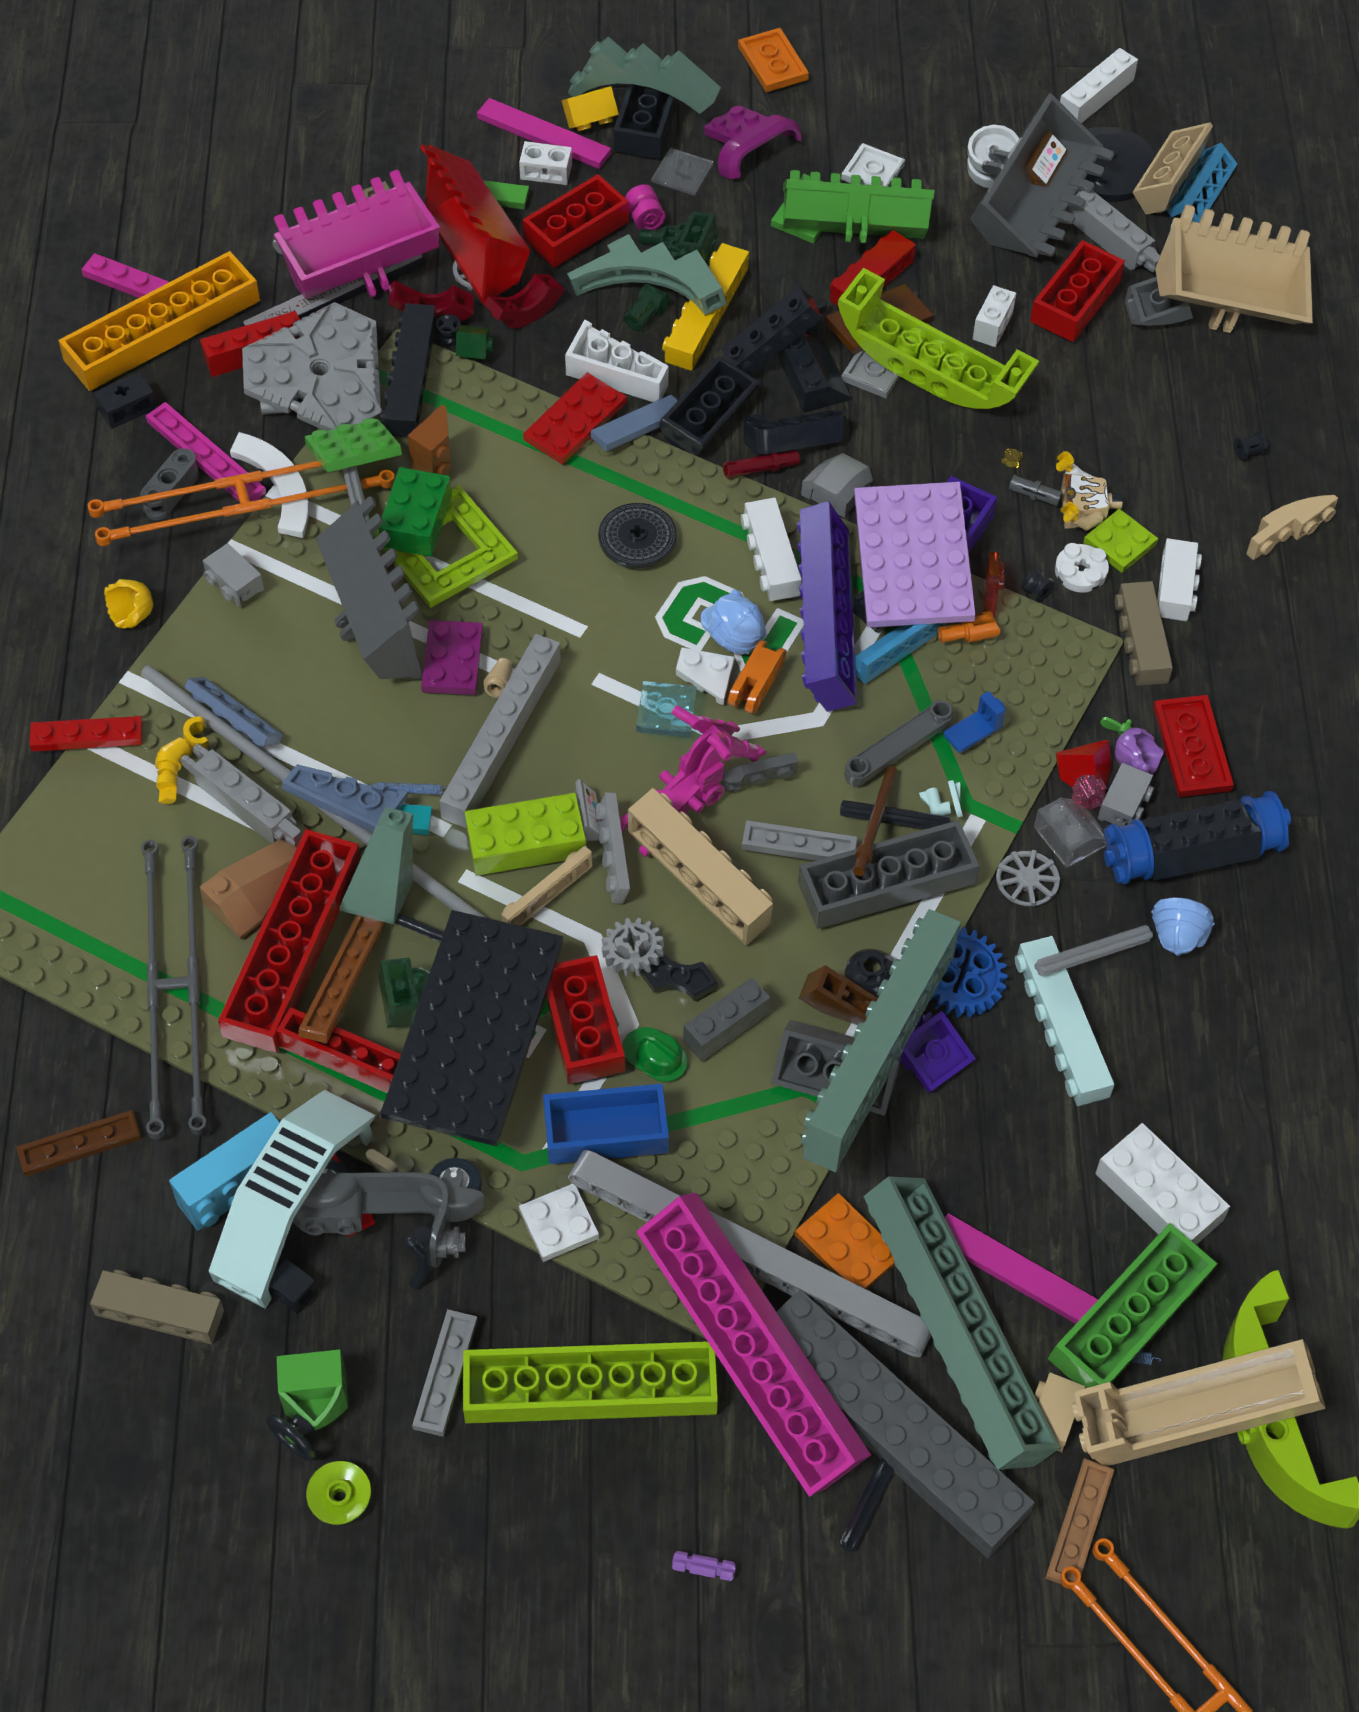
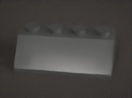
M790 1019L784 1029L771 1084L818 1097L823 1087L826 1089L829 1087V1077L834 1066L840 1067L842 1064L841 1057L848 1043L852 1045L855 1039L848 1035ZM903 1051L870 1112L885 1116Z

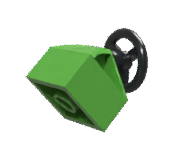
M340 1350L277 1356L278 1394L285 1414L292 1419L286 1422L279 1416L269 1415L266 1422L272 1433L288 1449L309 1462L316 1459V1452L307 1441V1438L315 1430H319L337 1419L348 1408L346 1370Z

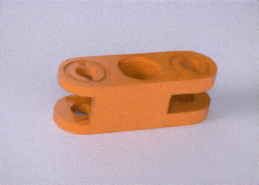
M760 640L735 681L728 697V704L738 707L742 700L747 701L745 711L754 715L781 670L787 650L779 648L776 652L767 649L766 641Z

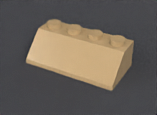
M1211 122L1175 130L1170 133L1133 191L1145 214L1162 213L1168 209L1173 197L1178 193L1180 186L1188 177L1189 172L1197 163L1199 156L1205 148L1213 127Z

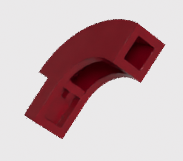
M534 274L527 286L519 293L510 297L488 296L484 305L497 320L504 321L510 328H520L531 324L546 314L560 299L565 289L551 275Z
M394 281L389 287V305L403 312L405 303L435 305L436 320L442 315L451 314L458 317L460 322L473 314L474 295L455 285L438 294L420 293L397 281Z

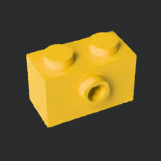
M611 86L562 100L569 128L577 127V131L591 128V122L599 121V125L612 122V116L619 115Z

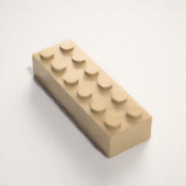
M652 788L628 809V832L747 946L771 924L773 908L771 896L764 889L759 890L752 884L751 877L744 870H738L732 864V860L723 850L718 851L712 845L710 837L705 832H698L692 826L691 819L684 812L679 813L673 808V804L668 796L664 793L659 794Z

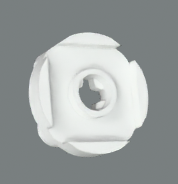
M1069 543L1057 557L1055 574L1057 578L1059 576L1063 581V585L1069 590L1075 592L1092 591L1093 587L1098 585L1100 587L1106 580L1109 568L1106 553L1100 548L1089 545ZM1078 565H1083L1087 568L1084 571H1079Z

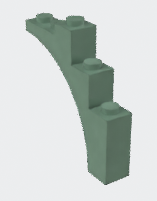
M607 37L601 43L597 41L589 51L592 55L583 71H577L571 78L570 82L572 85L568 93L575 97L587 90L602 85L616 83L636 84L667 93L686 103L700 114L714 103L721 87L679 50L672 56L667 55L662 60L644 43L637 49L632 48L627 53L611 38Z
M629 234L607 245L609 253L567 273L577 296L595 288L611 284L638 282L664 286L681 293L695 303L704 315L727 304L722 287L698 250L674 260L664 243L661 242L641 253Z

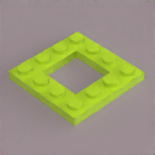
M460 485L451 489L452 498L443 525L453 520L478 550L438 572L423 555L395 550L397 558L393 562L394 566H401L403 568V577L429 608L518 559V552ZM378 530L373 533L374 539L379 535ZM386 548L382 549L384 554L389 550Z

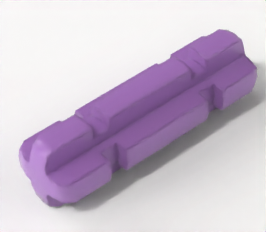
M676 1551L673 1556L672 1568L685 1572V1569H687L692 1574L715 1578L717 1575L722 1580L732 1581L735 1575L736 1564L727 1560L718 1562L717 1558L697 1554L688 1556L687 1552Z

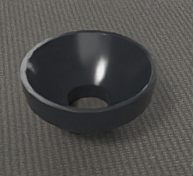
M868 948L860 950L848 960L845 968V978L879 998L877 996L879 987L884 979L889 980L891 977L889 972L894 961L887 953L878 949ZM868 960H874L880 964L881 968L876 972H869L864 968V963Z

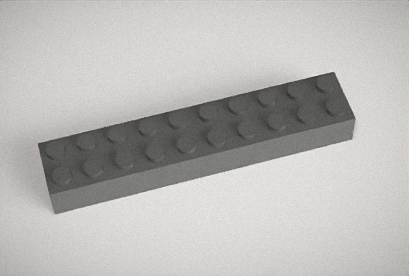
M799 1289L776 1313L864 1445L880 1460L881 1458L885 1459L893 1467L894 1473L989 1559L1030 1515L1035 1502L1000 1470H997L988 1459Z

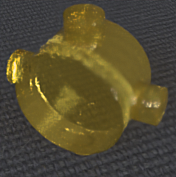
M1008 448L1005 450V456L1001 459V462L1009 467H1018L1019 460L1023 457V454L1016 449Z

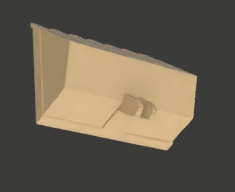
M1185 205L1180 218L1174 217L1170 233L1155 268L1160 297L1213 307L1214 310L1209 321V329L1217 330L1225 311L1228 312L1223 324V332L1231 333L1240 313L1289 324L1313 323L1310 247L1307 246L1310 233L1308 231L1301 230L1294 244L1288 242L1291 229L1287 226H1282L1277 238L1271 239L1269 235L1272 225L1269 222H1262L1258 234L1253 235L1249 234L1253 223L1251 218L1244 217L1238 231L1230 230L1234 217L1228 213L1223 215L1219 227L1211 225L1214 211L1210 209L1204 210L1199 223L1192 221L1195 211L1192 205Z

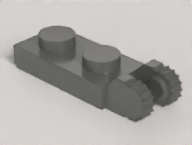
M796 753L746 763L731 769L728 768V770L723 772L721 785L725 788V792L732 793V791H740L743 785L751 784L756 786L773 778H789L797 772L798 759Z

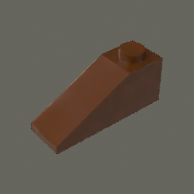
M824 965L807 975L798 999L821 1013L858 1025L859 1022L865 1023L868 1006L872 1000L877 1001L878 997Z

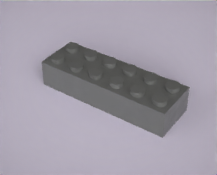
M957 820L873 844L874 854L872 860L867 864L862 876H857L853 873L857 849L799 865L798 884L815 926L819 929L976 884L980 866L961 823Z

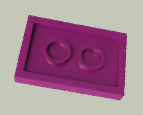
M429 620L421 684L422 692L476 695L483 623Z

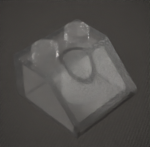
M1059 798L1038 810L1034 828L1066 868L1107 846L1103 828L1080 800Z

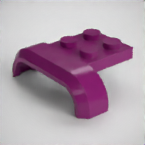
M742 106L732 107L726 114L712 119L710 123L703 126L706 136L726 143L719 154L718 170L720 175L729 179L741 176L740 164L747 153L784 132V135H792L798 141H802L803 137L800 126L794 120L782 115L767 117Z

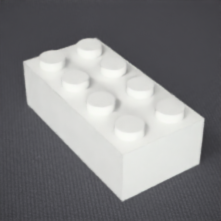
M1143 1123L1100 1159L1095 1173L1158 1235L1171 1223L1195 1245L1224 1221L1230 1208L1212 1188Z

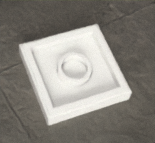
M862 143L842 172L841 180L851 183V175H860L861 185H871V177L879 176L881 177V186L890 187L892 178H896L904 167L905 159Z

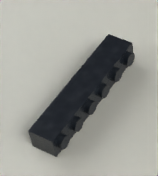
M405 303L404 314H399L398 325L401 330L396 332L395 335L397 351L392 352V366L394 369L393 371L389 370L388 385L390 390L385 391V405H387L386 410L382 409L381 423L385 425V428L392 436L408 437L419 426L436 330L435 305Z

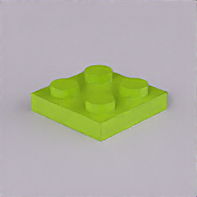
M1118 509L1087 534L1083 543L1105 551L1107 562L1123 573L1155 547L1158 538L1121 509Z

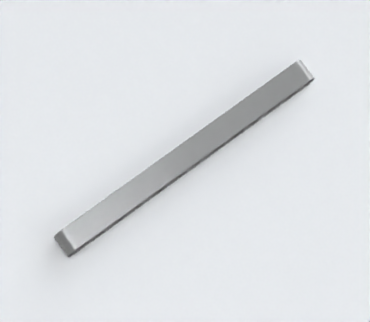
M589 1150L582 1151L568 1175L570 1182L578 1188L645 1222L650 1221L680 1196ZM709 1211L752 1276L791 1296L800 1289L827 1314L910 1356H922L930 1340L931 1333L921 1317Z

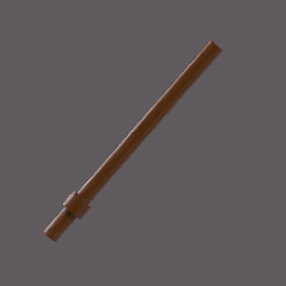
M894 766L886 768L862 844L857 847L855 853L856 862L853 873L857 876L864 874L867 864L872 860L874 854L872 847L897 773V769Z

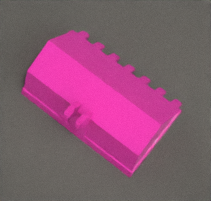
M399 170L390 172L394 188L386 191L379 177L371 179L370 182L375 193L371 197H365L361 185L358 184L351 187L356 200L353 204L346 205L342 193H334L332 198L337 210L327 213L321 199L314 201L313 206L317 217L308 220L302 207L295 208L293 212L298 225L288 227L282 214L274 217L279 232L273 235L282 251L295 287L305 299L361 277L372 298L376 296V289L370 278L371 274L377 272L380 285L387 292L390 285L384 268L439 247L440 226L411 183H404Z

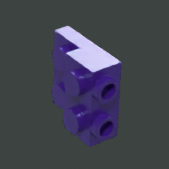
M943 1011L935 1015L928 1012L920 1018L917 1023L919 1026L912 1032L903 1049L901 1062L906 1070L911 1069L927 1093L933 1091L976 1059Z

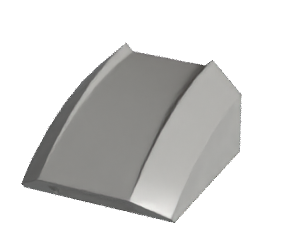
M844 453L839 454L819 464L803 480L801 495L820 504L830 501L838 515L845 518L855 506L854 489L870 487L873 483L870 468Z

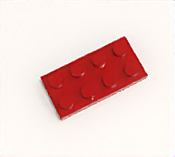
M587 372L523 433V440L563 465L591 438V430L606 424L627 403V396Z
M1208 695L1154 701L1153 709L1178 797L1232 791L1234 784Z

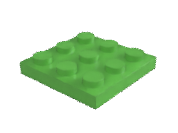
M374 418L364 419L361 423L354 425L342 424L337 426V429L329 431L317 430L312 435L305 436L307 448L327 473L402 455L401 445L384 425Z

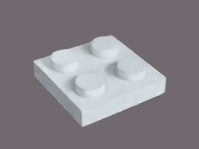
M574 1184L519 1206V1212L543 1262L599 1239V1233Z

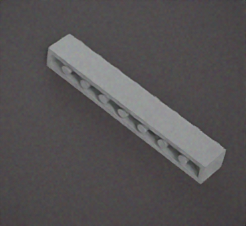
M538 634L534 635L441 797L440 810L442 819L466 828L464 811L475 810L480 806L561 662L560 642Z

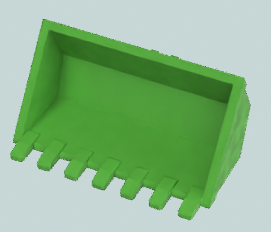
M791 170L790 179L784 182L783 187L784 210L782 229H815L823 232L845 233V242H851L853 234H860V243H866L867 235L887 236L892 230L905 238L924 239L929 227L931 204L934 199L935 190L921 189V180L919 179L912 180L911 188H901L900 178H892L891 187L881 186V177L879 176L871 177V185H861L860 175H851V184L840 183V174L838 173L831 174L830 182H820V173L811 172L810 181L800 180V171Z

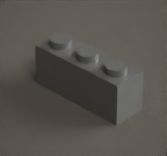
M751 977L686 1023L683 1031V1042L701 1062L767 1016L770 1010L771 997Z

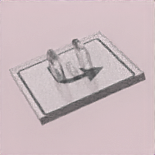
M670 148L653 175L651 182L695 196L714 162Z

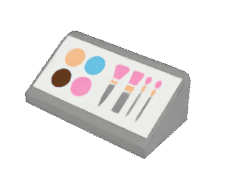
M581 779L576 780L575 794L586 841L599 840L601 824L600 820L596 819L597 794Z

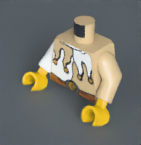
M1067 451L1057 456L1059 462L1056 464V469L1060 472L1065 470L1066 473L1063 476L1061 486L1063 495L1062 508L1060 509L1063 512L1065 528L1080 527L1088 531L1106 520L1109 509L1122 508V494L1107 493V484L1104 478H1097L1082 471L1074 464L1073 456Z

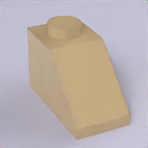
M1049 1373L1046 1383L1043 1381L1039 1382L1035 1398L1039 1400L1038 1404L1060 1446V1449L1057 1451L1062 1453L1075 1418L1072 1409V1403L1076 1402L1074 1392L1085 1389V1386Z

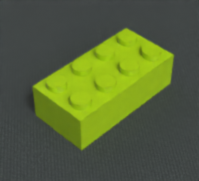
M575 793L464 811L475 876L565 861L572 852H578L582 847L586 846Z

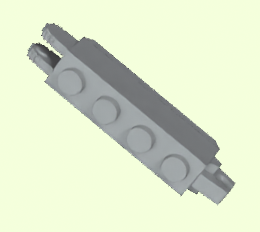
M1078 190L1075 195L1083 198L1085 204L1082 208L1067 207L1066 212L1075 215L1076 219L1073 224L1107 252L1125 260L1124 265L1130 270L1142 265L1154 273L1160 255L1154 248L1155 240L1094 191Z
M197 744L192 750L200 759L198 762H195L187 755L181 758L182 765L194 775L195 781L200 788L271 844L281 838L294 847L299 844L302 833L296 827L297 823L292 817L291 810L213 749L208 751L200 744Z

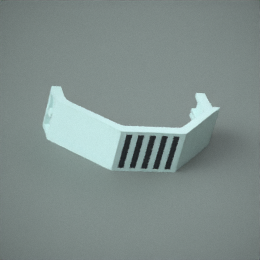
M323 1090L281 1120L236 1190L209 1269V1273L215 1283L266 1309L272 1299L268 1291L269 1284L295 1215L336 1151L357 1135L360 1136L362 1144L365 1146L369 1144L373 1137L370 1124L376 1115L327 1090Z

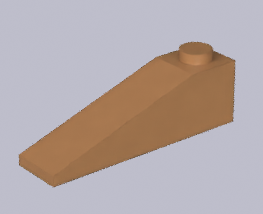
M281 838L222 869L199 887L204 905L241 940L264 921L297 846L294 847Z

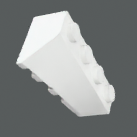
M587 320L583 321L565 354L567 376L580 379L588 372L619 392L651 402L662 399L668 388V365L642 351L636 352L631 349L630 344L624 341L618 342L611 338L610 333L601 329L599 331L593 328L592 323Z

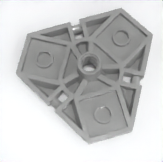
M334 302L318 310L316 313H312L308 317L294 322L292 327H284L278 332H274L272 335H268L264 339H260L242 348L244 394L287 414L290 410L297 412L298 419L326 431L337 429V426L342 424L354 425L361 423L364 419L381 418L379 370L376 369L378 368V349L375 320ZM297 399H302V403L298 402Z

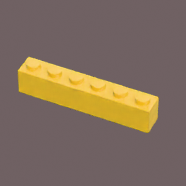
M722 243L718 251L712 253L709 269L722 287L727 304L704 315L691 300L685 302L681 313L682 316L680 319L675 320L672 334L670 337L667 336L663 342L662 351H665L666 363L693 371L748 270L749 251Z

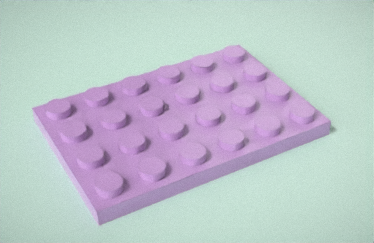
M960 482L855 488L854 496L867 627L975 621Z

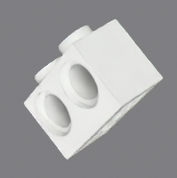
M525 141L519 161L520 179L567 185L572 167V147Z
M993 285L975 320L973 340L993 347L997 346L1013 314L1016 298L1015 292Z

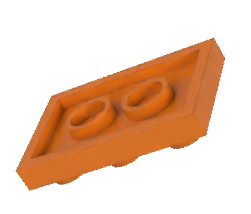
M781 28L738 40L739 50L765 92L808 80L809 72Z
M839 1193L795 1230V1236L832 1273L866 1290L895 1266L894 1258L887 1244L883 1241L881 1234Z

